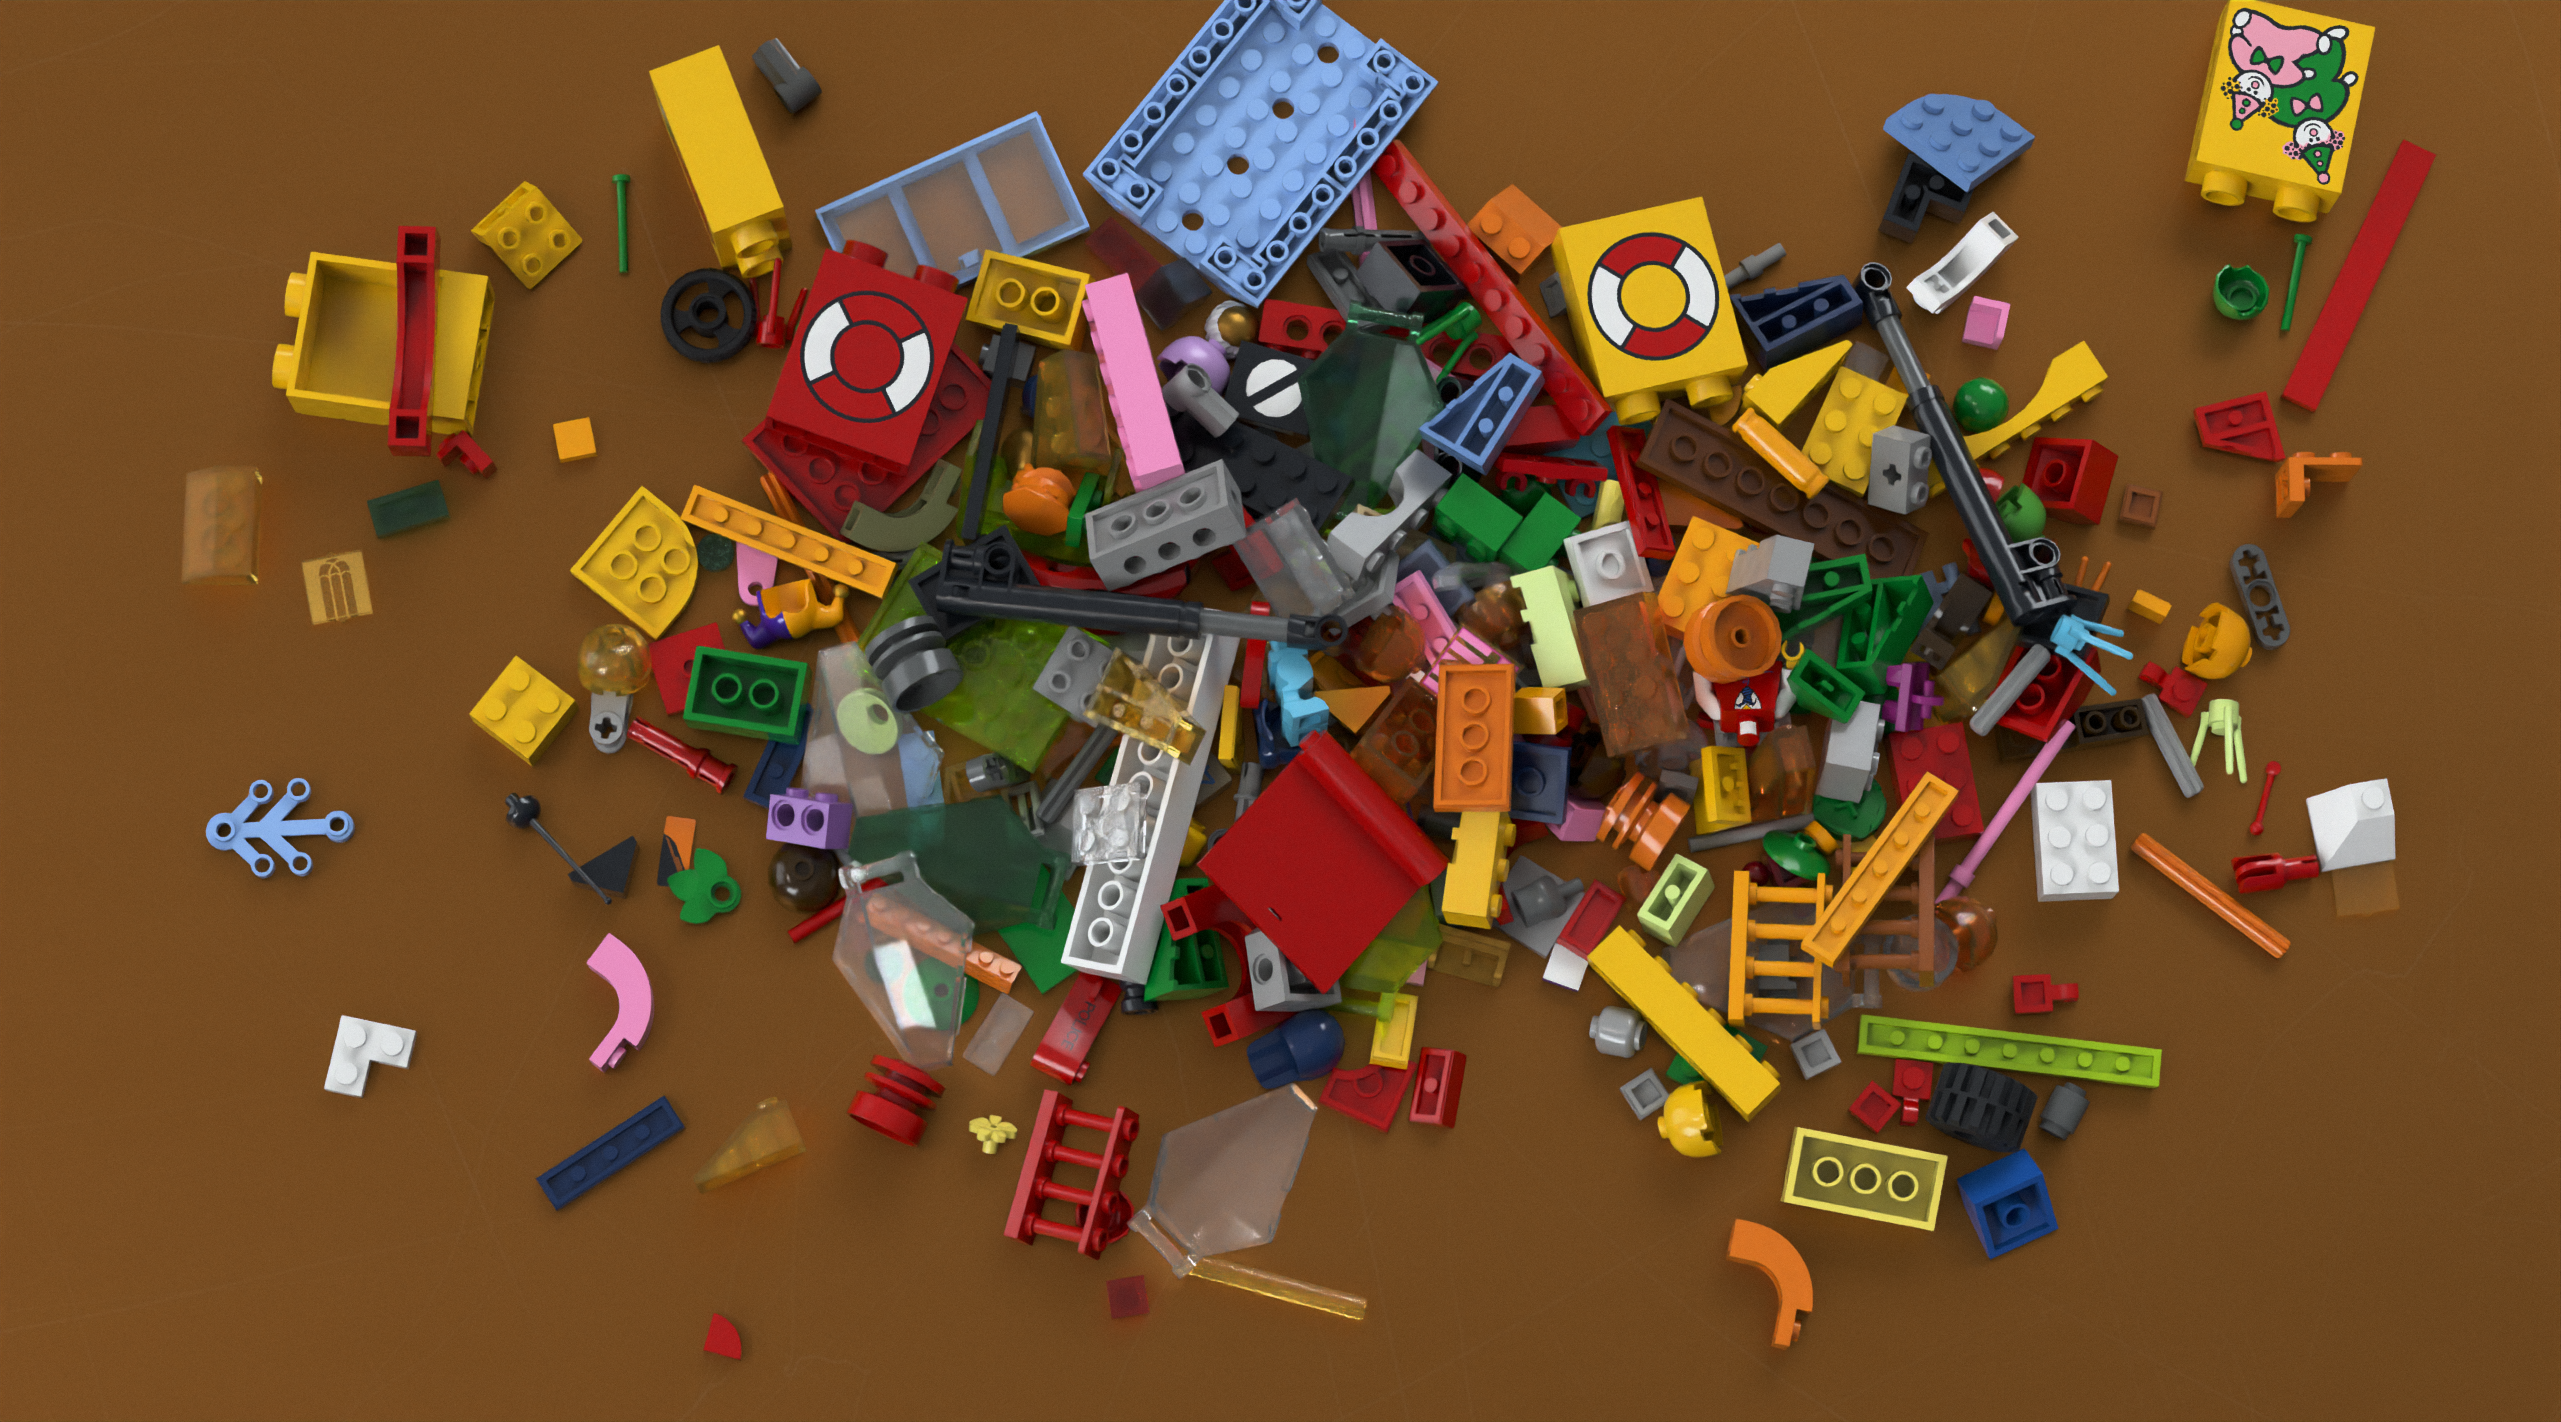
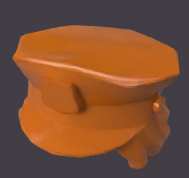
M1026 463L1024 468L1018 471L1013 478L1011 490L1004 493L1002 511L1015 525L1024 531L1044 536H1051L1065 531L1069 509L1072 507L1076 497V491L1070 480L1059 470L1049 467L1035 469L1030 463Z

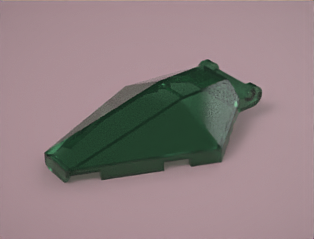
M1351 299L1345 329L1297 379L1315 459L1353 477L1356 483L1334 519L1343 520L1353 512L1357 504L1374 510L1387 493L1395 469L1415 451L1423 439L1418 428L1427 421L1430 422L1445 408L1421 346L1416 344V339L1421 334L1424 313L1413 311V315L1363 306L1361 305L1362 301ZM1358 320L1410 329L1408 339L1357 329Z
M1000 794L971 798L970 801L951 804L942 802L888 810L887 813L857 816L848 849V855L946 928L966 938L1024 922L1034 924L1040 928L1054 930L1058 920L1055 913L1066 871L1071 869L1074 857L1068 853L1045 848L1028 830V827ZM1044 862L1052 865L1041 910L1030 907L1041 864Z

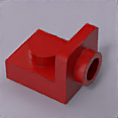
M464 430L457 435L455 433L450 434L438 447L440 451L437 452L436 456L444 467L448 466L462 453L463 455L459 460L473 475L479 471L488 479L498 470L489 456Z

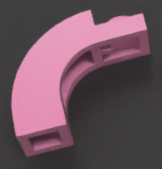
M608 933L586 962L593 972L615 988L619 998V1014L615 1025L589 1058L592 1065L603 1073L606 1072L609 1066L615 1069L627 1053V1050L624 1049L627 1043L636 1050H641L652 1027L655 1006L652 986L641 962L624 943Z

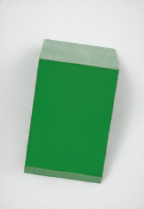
M1810 649L1804 650L1786 679L1800 707L1843 724L1848 723L1866 693Z

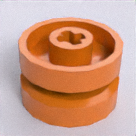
M1741 594L1705 604L1692 613L1685 626L1683 644L1688 661L1699 675L1708 681L1725 684L1760 675L1773 666L1781 650L1782 633L1779 621L1770 606L1757 597Z

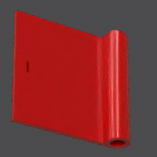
M1314 729L1298 744L1301 747L1300 752L1196 865L1322 994H1325L1417 890L1429 884L1440 875L1451 859L1327 730H1322L1318 733Z

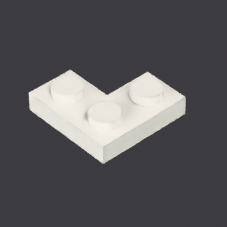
M342 1015L324 1089L330 1092L363 1098L371 1062L409 1069L417 1032L415 1030Z

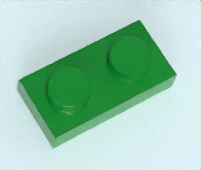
M1085 472L1068 514L1065 546L1080 548L1085 534L1087 535L1085 514L1102 507L1104 491L1099 490V474Z

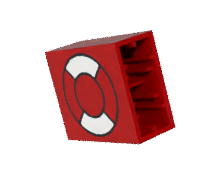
M846 240L842 253L828 248L824 252L768 408L765 428L906 477L961 324L968 298L955 294L959 279L945 271L926 265H917L913 278L884 269L889 255L883 250L860 241Z

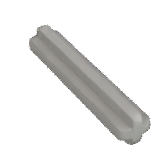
M2035 644L1971 718L1970 727L1973 731L1981 736L1988 734L2050 661L2051 653L2040 644Z
M2153 693L2144 696L2141 700L2146 723L2184 796L2188 798L2197 795L2204 789V785L2157 695Z

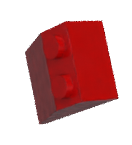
M2016 647L1990 696L2030 649ZM2091 647L2085 663L2100 674L2101 666L2098 651L2096 648ZM2051 655L2050 661L1996 724L2049 743L2083 704L2095 682L2069 659Z

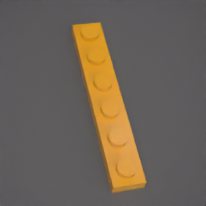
M697 485L693 486L680 518L684 522L884 600L899 567L895 562Z
M1928 771L1803 939L1801 942L1802 950L1833 969L1956 801L1959 794L1957 789Z

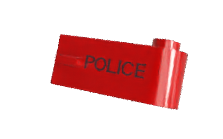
M1081 971L1037 1048L1030 1066L1070 1087L1074 1081L1081 1084L1091 1066V1063L1085 1061L1088 1052L1123 991L1120 989V985L1102 976Z

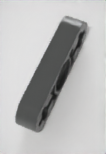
M2253 544L2242 545L2231 556L2230 569L2255 641L2264 649L2275 650L2280 648L2288 639L2290 626L2264 552ZM2243 554H2247L2249 559H2256L2257 562L2252 567L2254 577L2256 578L2261 574L2263 579H2256L2248 585L2245 584L2244 580H2248L2251 575L2247 566L2239 565V562L2243 559ZM2256 587L2264 588L2270 596L2269 604L2263 607L2254 605L2250 600V591ZM2272 609L2275 610L2276 614H2271L2269 617L2271 626L2273 628L2279 627L2281 630L2276 636L2275 641H2273L2271 636H2264L2263 631L2268 627L2265 616L2258 620L2256 615H2264Z
M1019 749L984 754L966 763L968 780L973 789L979 793L1012 787L1029 780L1031 775L1029 763L1023 752Z

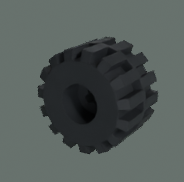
M1945 1063L1925 1118L1939 1131L1965 1143L1996 1152H2018L2038 1096L2019 1081L1993 1070L1967 1063Z

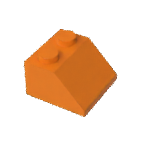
M1511 184L1490 199L1467 224L1508 278L1517 286L1550 252L1558 229L1562 228L1514 184Z

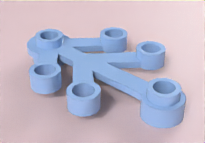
M295 778L289 782L287 793L260 822L245 823L260 804H266L273 798V788L265 780L253 782L250 786L248 797L232 813H219L210 819L206 827V837L213 847L223 851L235 850L251 865L252 871L259 878L272 876L275 871V862L270 856L259 854L245 840L246 838H261L289 863V867L295 875L302 877L312 871L313 861L306 853L298 852L283 837L327 835L331 841L343 843L348 841L355 832L354 821L343 811H333L325 819L283 821L300 802L308 800L311 795L310 785L302 778ZM298 784H303L306 787V791L302 796L293 795V788ZM260 786L268 788V794L264 798H257L255 796V791ZM336 819H341L345 823L344 828L338 832L331 829L332 822ZM222 825H229L231 827V833L227 837H220L218 835V830ZM305 858L308 862L307 867L301 871L296 870L294 866L296 860ZM261 860H267L270 863V867L266 872L257 871V864Z

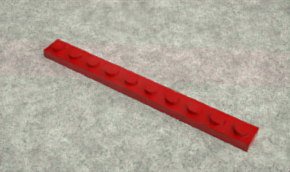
M1393 140L1371 168L1455 275L1468 288L1470 294L1521 359L1542 371L1545 379L1543 387L1582 436H1591L1613 409L1400 140Z

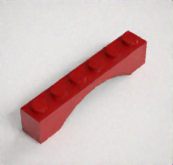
M398 226L396 258L397 343L388 425V447L393 456L431 457L441 238L437 228L434 226Z

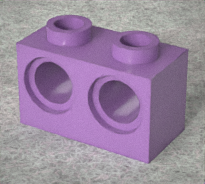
M788 787L786 788V794H770L766 839L822 849H848L852 803L838 801V794L816 792L815 797H809V790Z

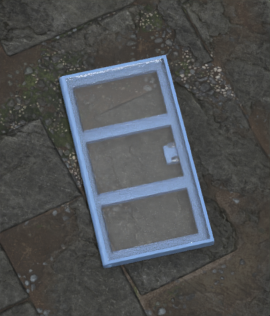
M1037 111L815 210L816 218L820 221L832 250L842 253L846 240L860 241L877 247L889 255L884 269L913 278L917 265L937 268L959 279L956 290L977 281L985 249L1027 259L1091 229L1043 126L1042 118Z

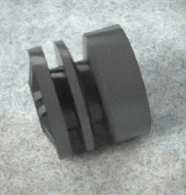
M916 616L898 622L873 638L865 649L864 656L873 667L872 671L875 676L883 680L881 688L895 712L908 713L928 707L951 693L962 681L964 673L950 649H945L946 640L941 632H939L940 628L932 616Z

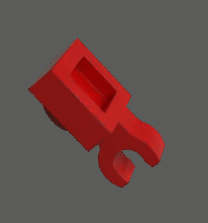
M2151 661L2144 665L2138 676V679L2160 690L2157 697L2161 704L2186 718L2192 715L2208 685L2177 666L2168 674L2163 668Z
M2051 974L2012 976L2014 1015L2052 1013L2053 1002H2077V999H2079L2078 983L2051 985Z
M1898 1058L1894 1061L1891 1096L1895 1099H1902L1901 1126L1915 1127V1123L1917 1124L1919 1101H1930L1933 1063Z

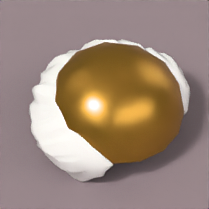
M1233 300L1224 301L1222 304L1217 305L1207 318L1204 327L1206 331L1205 339L1209 341L1212 338L1219 342L1227 352L1224 356L1225 359H1236L1242 340L1253 344L1257 343L1260 323L1256 315L1245 304Z

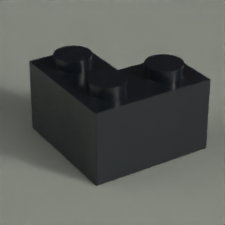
M1908 153L1878 231L1913 243L1925 211L1960 224L1974 188L1969 192L1964 191L1922 158Z

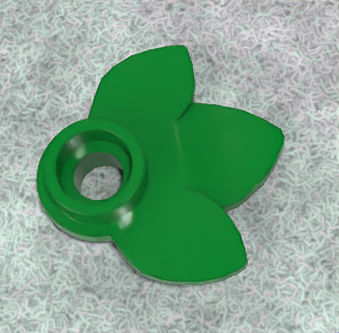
M696 849L694 869L680 871L667 878L669 887L674 895L685 902L680 912V919L689 923H705L716 913L730 912L738 906L741 899L740 886L736 880L728 876L725 861L719 855L707 849ZM719 888H725L729 891L730 896L726 901L716 899L715 892Z

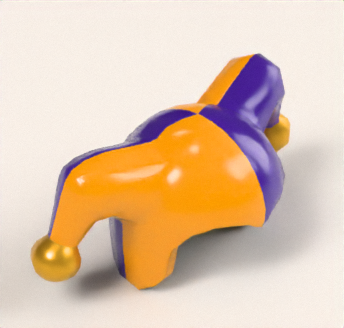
M810 578L763 589L756 592L761 618L759 625L756 627L748 621L747 613L743 609H736L732 613V620L740 625L748 643L753 648L762 650L780 638L785 640L798 639L811 630L830 628L840 624L844 617L845 598L849 595V588L845 584L835 585L833 588L835 597L831 605L828 606L817 601Z

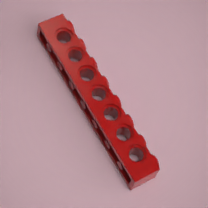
M1265 299L1258 345L1323 363V360L1336 362L1339 368L1346 370H1359V366L1374 368L1375 371L1388 358L1395 355L1413 375L1424 357L1443 369L1446 364L1437 362L1433 354L1438 350H1447L1453 355L1463 340L1461 338L1454 340L1443 331L1422 345H1417L1416 340L1409 343L1415 347L1417 354L1411 358H1404L1398 354L1397 348L1402 344H1407L1404 341L1407 336L1428 324L1398 325L1391 320L1390 329L1357 339L1336 309ZM1292 327H1302L1308 335L1303 340L1295 341L1288 336L1287 332ZM1336 332L1343 337L1344 342L1339 346H1330L1323 338L1328 333ZM1476 332L1478 339L1468 346L1450 374L1456 378L1475 382L1509 353L1520 359L1521 357L1504 336ZM1373 338L1379 342L1381 347L1375 352H1367L1362 349L1360 343L1364 339ZM1478 355L1484 356L1489 360L1490 366L1483 370L1476 369L1470 363L1471 358ZM1542 386L1535 399H1541L1542 395L1549 396L1550 394Z

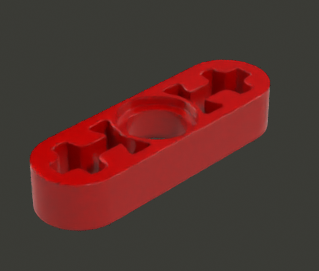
M1252 601L1250 614L1269 616L1271 603ZM1247 638L1240 707L1259 709L1267 640Z

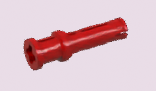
M640 716L636 717L628 729L627 737L680 765L687 770L686 773L693 780L699 778L716 787V792L720 795L727 791L736 776L738 765L734 763L728 765L712 756L709 749H696L668 732L650 724V722L642 719Z

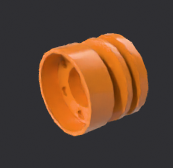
M1637 771L1633 778L1619 788L1602 815L1600 829L1595 838L1604 842L1612 830H1616L1619 834L1611 848L1614 850L1619 849L1627 839L1635 842L1629 859L1650 872L1675 835L1692 805L1672 792L1660 804L1654 802L1653 798L1659 784L1653 781L1643 795L1638 790L1646 776Z

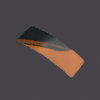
M667 816L657 885L669 887L667 882L669 876L689 869L696 826L695 819Z

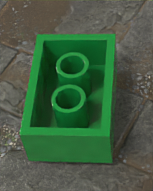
M697 646L683 720L690 728L799 745L813 672L808 663Z

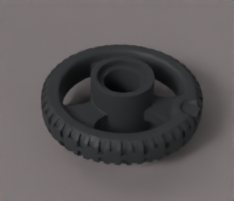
M702 268L684 274V276L677 279L670 286L661 306V325L668 342L684 357L702 363L720 362L738 354L753 336L757 322L755 300L746 284L734 274L717 268ZM704 282L708 284L709 292L696 296L690 303L689 311H681L675 308L681 295L690 287ZM733 291L741 300L744 309L741 329H735L728 325L729 318L723 300L727 294ZM711 308L719 312L718 317L712 322H703L699 319V315L705 309ZM693 327L703 337H717L719 346L712 349L695 347L686 342L680 335L687 328Z

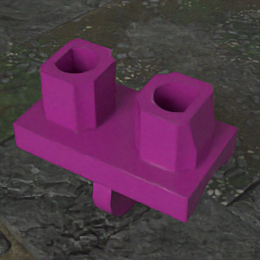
M1918 661L1887 667V685L1900 687L1898 700H1886L1883 704L1882 719L1895 724V730L1902 732L1923 730L1924 718L1931 719L1932 706L1944 705V697L1934 694L1935 681L1929 680L1930 663Z

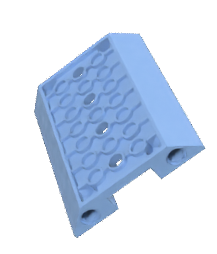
M1224 0L1089 165L1083 176L1113 209L1228 296L1258 308L1429 97L1439 82L1381 38L1376 44L1323 5L1322 0ZM1324 47H1332L1338 52L1339 57L1333 63H1324L1318 57L1319 50ZM1279 102H1287L1293 107L1294 112L1289 118L1281 119L1274 115L1273 107ZM1354 118H1355L1356 127H1355L1354 130H1353V127H1354ZM1237 157L1245 159L1249 165L1248 170L1239 175L1232 173L1227 166L1231 159ZM1196 213L1202 217L1204 223L1197 230H1188L1184 227L1182 220L1187 214Z

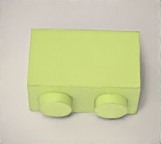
M1676 853L1637 913L1644 932L1676 948L1715 888L1708 869Z

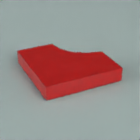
M1408 1060L1407 1070L1375 1064H1368L1364 1068L1354 1070L1334 1067L1318 1103L1387 1134L1418 1064Z

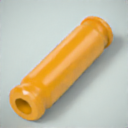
M1748 408L1734 423L1732 430L1741 434L1742 439L1798 490L1804 491L1808 499H1813L1828 483L1829 476H1824L1818 466L1767 420L1754 413L1755 410L1753 408Z

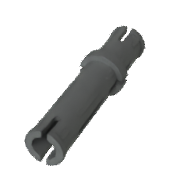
M1353 226L1351 229L1321 228L1318 240L1321 252L1346 251L1351 252L1352 255H1362L1363 252H1370L1377 241L1425 239L1431 246V243L1421 230L1364 229L1363 226Z

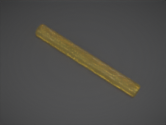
M1193 1251L1186 1253L1182 1266L1184 1273L1358 1320L1363 1319L1368 1304L1367 1299L1364 1297Z

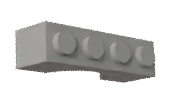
M1416 449L1395 469L1388 494L1392 498L1396 509L1381 516H1366L1351 512L1329 533L1322 556L1357 581L1368 571L1374 573L1385 559V554L1390 549L1394 552L1398 550L1405 541L1407 533L1412 528L1418 530L1423 525L1429 515V511L1433 507L1436 508L1449 491L1447 488L1452 474Z

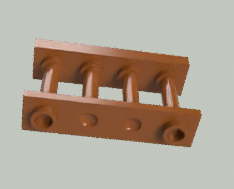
M1843 834V848H1836V871H1843V885L1851 876L1852 867H1857L1867 854V852H1852L1851 834ZM1934 834L1929 836L1907 866L1912 867V871H1919V882H1912L1911 886H1893L1882 900L1912 901V905H1919V916H1911V920H1868L1858 933V935H1911V939H1919V950H1911V954H1851L1850 944L1835 965V973H1842L1843 987H1851V969H1911V973H1919V987H1934Z

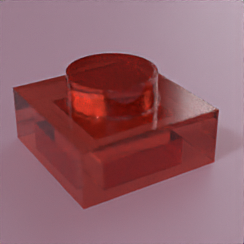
M1144 1275L1106 1281L1112 1320L1150 1314Z

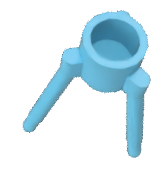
M2063 614L2058 620L2050 638L2051 642L2057 644L2055 652L2069 659L2111 696L2116 695L2117 691L2073 653L2072 650L2080 651L2085 642L2131 660L2133 658L2131 652L2090 635L2088 630L2117 637H2123L2124 632L2110 626L2083 620L2073 614L2070 617Z

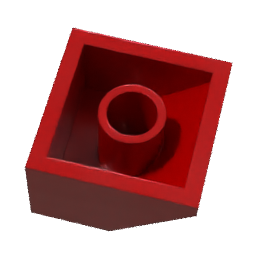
M2035 437L2022 483L2031 489L2042 501L2047 517L2071 524L2099 525L2118 455L2093 439Z

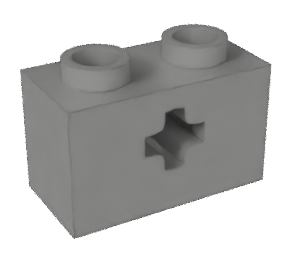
M1894 425L1873 433L1868 505L1901 514H1907L1925 506L1929 494L1927 478L1928 466L1932 458L1930 449L1931 435Z

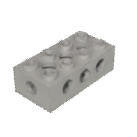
M1223 459L1085 514L1089 558L1108 592L1120 587L1129 586L1137 580L1155 573L1164 572L1172 566L1190 559H1197L1207 552L1222 546L1232 545L1238 540L1247 537L1241 492Z

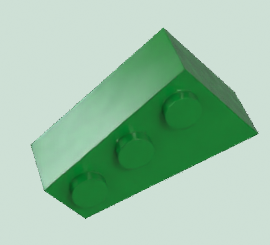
M1865 554L1810 564L1800 610L1792 609L1791 613L1772 610L1779 621L1782 633L1781 648L1786 640L1790 644L1871 599L1873 589Z

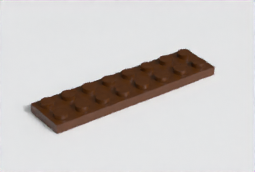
M1668 398L1662 403L1661 411L1656 416L1635 463V466L1772 536L1780 535L1814 543L1812 556L1821 561L1865 554L1870 579L1911 576L1929 535L1928 532L1882 508L1868 505V501L1829 481L1813 499H1808L1804 491L1798 490L1742 439V436Z

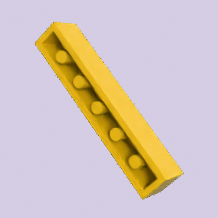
M1619 925L1587 956L1588 965L1634 1010H1637L1642 1018L1749 1122L1781 1091L1780 1082L1778 1081L1781 1077L1780 1074L1767 1061L1764 1060L1760 1064L1750 1054L1753 1051L1751 1045L1741 1035L1737 1034L1733 1037L1724 1028L1727 1023L1713 1008L1706 1011L1697 1002L1700 998L1698 993L1685 981L1680 985L1670 975L1673 970L1659 955L1653 959L1643 949L1646 946L1645 941L1634 930L1630 929L1626 932Z

